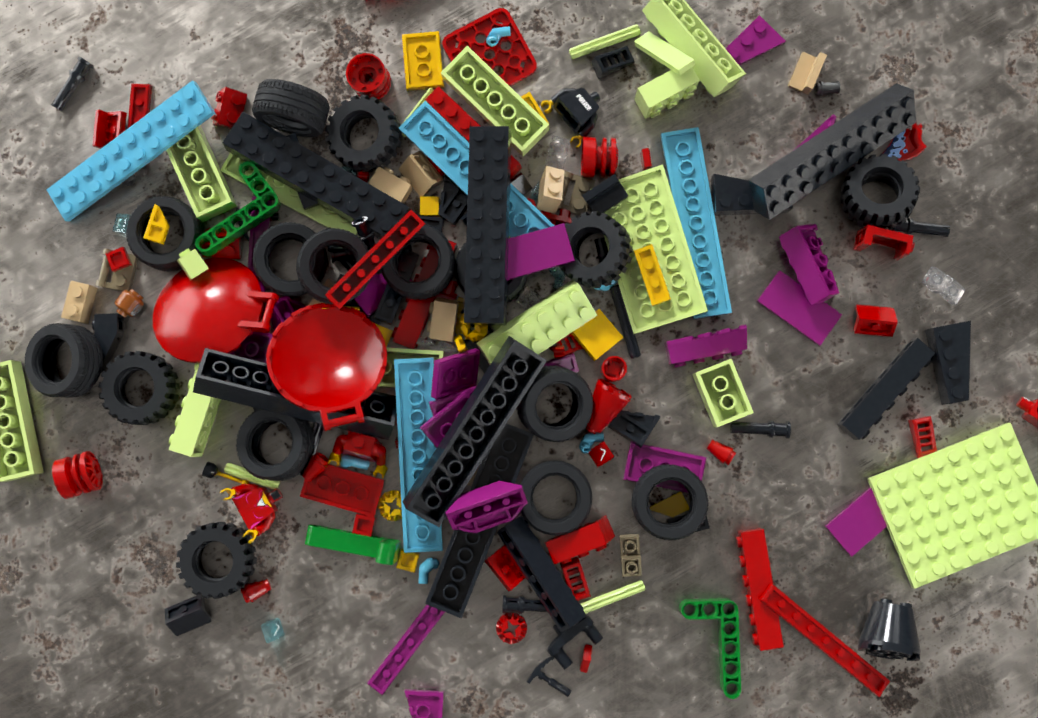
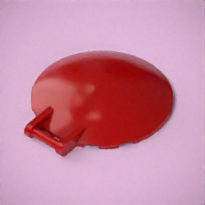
M227 258L205 259L203 261L209 269L190 280L182 269L165 285L154 307L153 330L157 341L166 352L184 362L200 363L205 348L231 354L241 347V343L248 335L251 336L253 332L269 333L271 325H269L279 295L271 292H262L257 277L242 263ZM265 302H267L262 322H260Z
M318 303L298 309L277 326L267 347V369L272 383L280 394L298 407L320 412L324 431H328L336 426L354 422H365L360 403L376 390L384 376L387 366V348L381 331L375 323H372L365 317L364 313L352 307L350 309L342 306L338 310L333 304ZM351 408L355 409L356 414L331 420L328 419L327 414Z

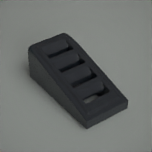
M628 46L595 56L591 62L598 79L635 63ZM620 54H623L626 61H623Z

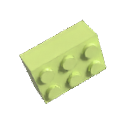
M690 68L682 75L670 70L640 86L637 89L634 100L645 119L648 117L654 118L664 108L670 109L678 104L677 101L691 98L700 80L693 68Z
M732 359L692 374L714 428L754 413Z

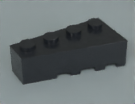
M713 174L711 177V198L715 216L759 214L754 211L748 180ZM791 205L781 213H788L793 209V205Z
M971 321L925 330L928 346L935 352L932 356V364L941 405L968 401Z

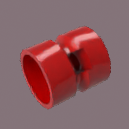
M610 356L602 363L600 372L606 381L617 382L625 376L627 365L621 357Z

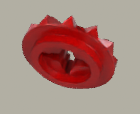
M505 613L497 622V635L503 642L509 644L519 643L525 638L527 623L518 613ZM508 621L513 626L519 624V626L515 628V636L514 634H512L511 631L504 632L506 631V629H508Z

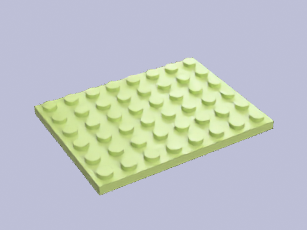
M1005 423L867 478L910 585L914 589L1038 539V486L1011 423Z

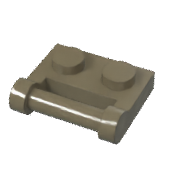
M564 171L562 201L557 210H570V214L577 216L587 212L588 203L582 195L594 188L595 180ZM573 181L575 185L568 206L563 203L569 182Z
M103 249L102 254L104 258L99 279L96 280L95 286L118 291H130L133 285L138 258L134 254H128L132 265L113 272L111 283L106 282L110 265L105 254L113 250Z

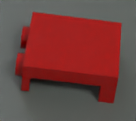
M866 225L857 231L853 250L860 252L873 243L895 249L894 260L898 261L912 253L915 245L913 242L914 236Z

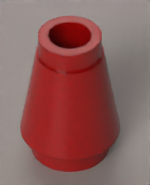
M714 440L707 447V450L722 464L729 465L736 455V452L733 451L734 448Z
M316 452L315 455L311 456L302 474L303 478L311 482L328 467L329 459L322 453Z
M266 579L244 585L241 593L246 603H253L272 589L269 581Z

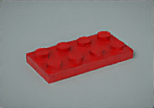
M328 464V467L311 482L306 479L304 480L300 497L374 518L385 480Z

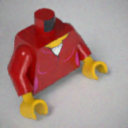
M349 431L347 435H339L336 438L328 464H330V461L337 462L336 466H339L342 453L375 462L377 466L373 472L374 477L380 473L382 479L384 478L388 470L385 466L386 448L376 438Z
M244 483L231 489L225 488L220 491V493L224 491L228 493L229 496L222 500L227 501L232 498L249 529L243 537L247 534L252 536V539L248 541L249 544L255 540L256 536H260L270 529L276 518L275 512L278 511L275 502L283 498L278 488L268 492L266 487H260L258 484Z

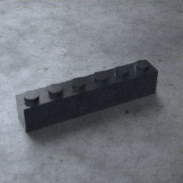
M919 338L911 339L837 425L854 440L866 438L870 433V427L882 420L884 411L890 410L895 405L894 400L898 395L902 396L908 389L906 386L920 376L919 371L923 367L926 368L933 361L932 356L935 352Z
M522 515L497 531V534L560 632L571 628L587 616L582 605L578 603L571 588L567 586L561 573L555 568L550 556L544 551L539 539L533 534L529 524Z

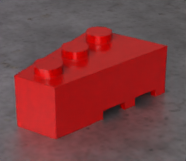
M607 515L599 520L592 523L588 522L568 534L553 537L545 542L553 563L561 562V565L571 562L572 557L577 555L579 558L589 555L590 550L595 549L597 552L607 548L606 544L615 537Z

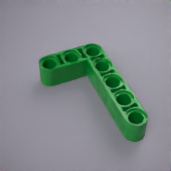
M243 162L239 166V173L256 199L196 239L195 245L202 255H214L280 210L281 204L277 195L252 162ZM253 170L251 175H245L246 171ZM258 185H264L262 190H255ZM269 200H275L274 205H266ZM258 210L259 214L257 216H250L252 211ZM237 221H243L241 227H234ZM221 232H227L224 238H218V235ZM210 242L209 248L202 249L204 243Z
M309 524L305 545L374 557L377 563L393 565L398 561L401 541L373 535L370 537L355 534L351 531Z
M728 598L685 599L681 601L679 611L686 619H718L720 687L726 697L730 699L739 697L741 694L738 606ZM707 604H712V612L704 613V607ZM726 604H732V610L729 613H724L723 609ZM693 605L692 613H684L685 606ZM732 624V631L725 633V625ZM731 643L734 645L731 652H725L727 644ZM731 663L734 664V670L726 672V666ZM729 684H735L734 691L727 692V686Z

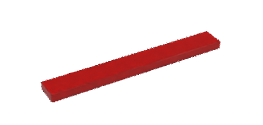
M773 584L768 585L759 598L761 602L874 695L881 696L890 680Z

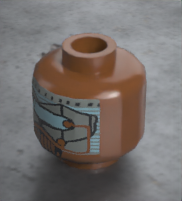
M133 289L130 291L124 290L115 300V306L118 307L116 311L125 318L127 315L135 317L144 306V297Z

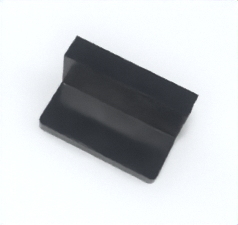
M614 174L582 196L592 211H598L602 214L626 199L628 194Z
M201 594L165 608V624L175 636L189 632L212 621L210 615L205 611L204 598H202Z

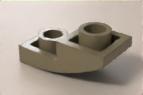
M639 534L619 535L622 577L642 576Z

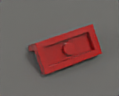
M856 305L857 319L853 328L854 333L893 337L898 324L894 308Z

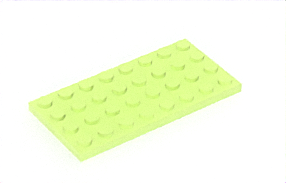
M660 165L618 179L627 192L628 197L604 213L618 221L631 238L629 243L633 249V252L629 253V256L632 258L631 263H626L627 271L619 274L621 278L618 280V284L633 334L708 312L664 166ZM604 235L605 241H606V244H607V247H608V251H609V240H608V238ZM651 244L654 247L671 300L652 306L634 250Z

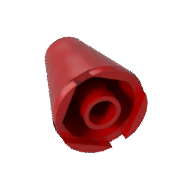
M601 378L598 379L592 395L594 402L593 413L586 429L593 434H596V432L601 433L630 402L632 396L623 389L616 388V385Z

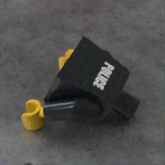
M563 88L553 95L550 101H542L541 108L549 105V108L544 111L545 114H549L554 108L575 134L579 133L578 136H574L570 140L571 144L574 139H578L579 144L575 148H579L583 137H587L595 128L598 118L596 112L599 109L597 103L600 101V96L597 92L589 94L585 88L577 90L575 88Z

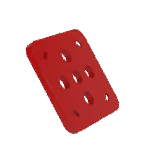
M504 8L495 9L446 35L442 42L443 48L451 62L468 46L492 70L497 66L502 67L504 72L498 76L509 86L531 76L537 69L535 58L510 13ZM510 26L511 36L501 37L494 47L489 46L486 40L483 43H478L475 40L480 34L487 38L494 28ZM509 42L511 48L505 51L501 48V44ZM486 51H493L495 53L494 58H485L484 54ZM522 62H525L524 68L521 67Z

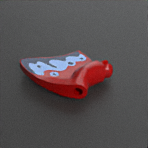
M915 123L912 125V128H907L895 136L882 154H887V157L896 156L899 161L909 160L918 156L927 147L922 141V124L917 125Z

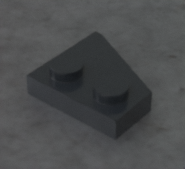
M445 174L438 214L455 226L467 209L468 196Z
M621 410L612 420L609 428L641 448L661 416L644 415L640 412L631 413Z

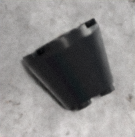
M880 599V602L874 601L858 641V651L866 650L867 655L891 660L904 659L905 657L907 661H919L921 650L912 604H892L893 601L890 599Z

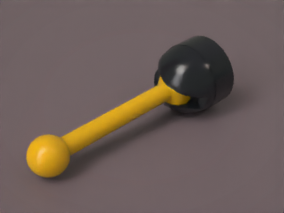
M209 461L202 472V476L207 478L219 475L241 484H249V481L245 479L241 480L219 472L217 466Z

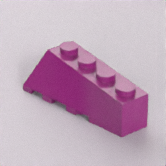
M816 224L795 226L779 236L781 246L786 251L789 263L794 268L797 280L802 285L805 297L811 305L820 304L839 294L833 273L830 269H827L829 262L827 255L823 254L820 248L823 245L822 240L817 238L815 233L818 230Z
M746 324L732 330L727 328L716 331V333L708 332L697 335V337L689 336L665 342L669 365H674L677 368L686 366V362L689 361L698 364L705 362L704 358L712 357V360L724 358V354L731 353V357L742 355V351L747 349Z

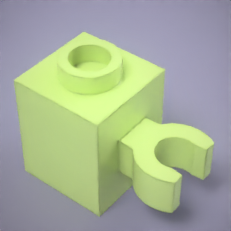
M188 248L179 254L181 258L177 262L190 280L209 269L196 249L190 251Z

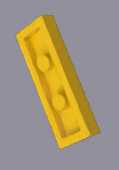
M653 245L634 250L652 306L671 300Z

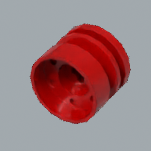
M358 54L350 60L346 67L347 82L359 97L367 95L370 98L375 97L380 100L389 92L392 82L390 73L379 57L374 54Z
M583 137L581 177L594 178L596 169H600L601 178L605 177V170H608V177L614 175L618 166L616 138L610 139V146H607L606 138L602 139L601 146H597L596 137Z
M91 451L75 454L73 458L65 457L55 460L52 465L54 484L64 499L79 496L82 492L96 491L102 487V471L97 458Z

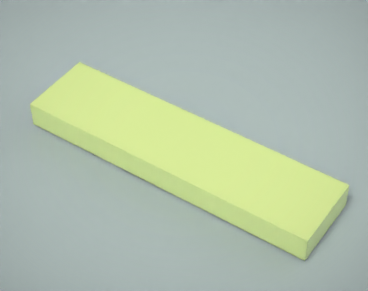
M649 31L634 41L635 47L679 75L695 66L694 59Z

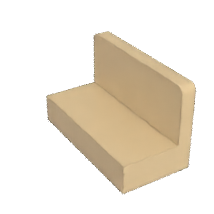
M802 52L788 87L809 95L827 55L820 52L815 57Z
M421 151L409 155L399 168L401 174L411 181V186L419 196H425L431 188L441 184L444 180Z

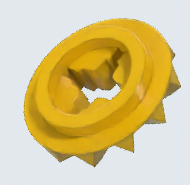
M464 315L459 319L457 327L460 328V334L465 336V340L469 339L472 342L480 341L486 336L488 325H475L474 330L470 332V326L464 323Z
M388 491L379 500L378 509L381 516L388 521L402 519L400 491ZM397 498L396 505L399 506L401 509H394L392 513H390L391 507L388 506L386 502L393 503V501Z

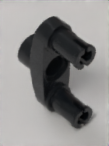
M590 616L584 617L574 626L563 632H560L556 624L553 626L558 636L548 646L547 652L551 657L554 656L564 670L573 662L562 648L580 632H585L594 645L603 639V636L593 625L594 621Z

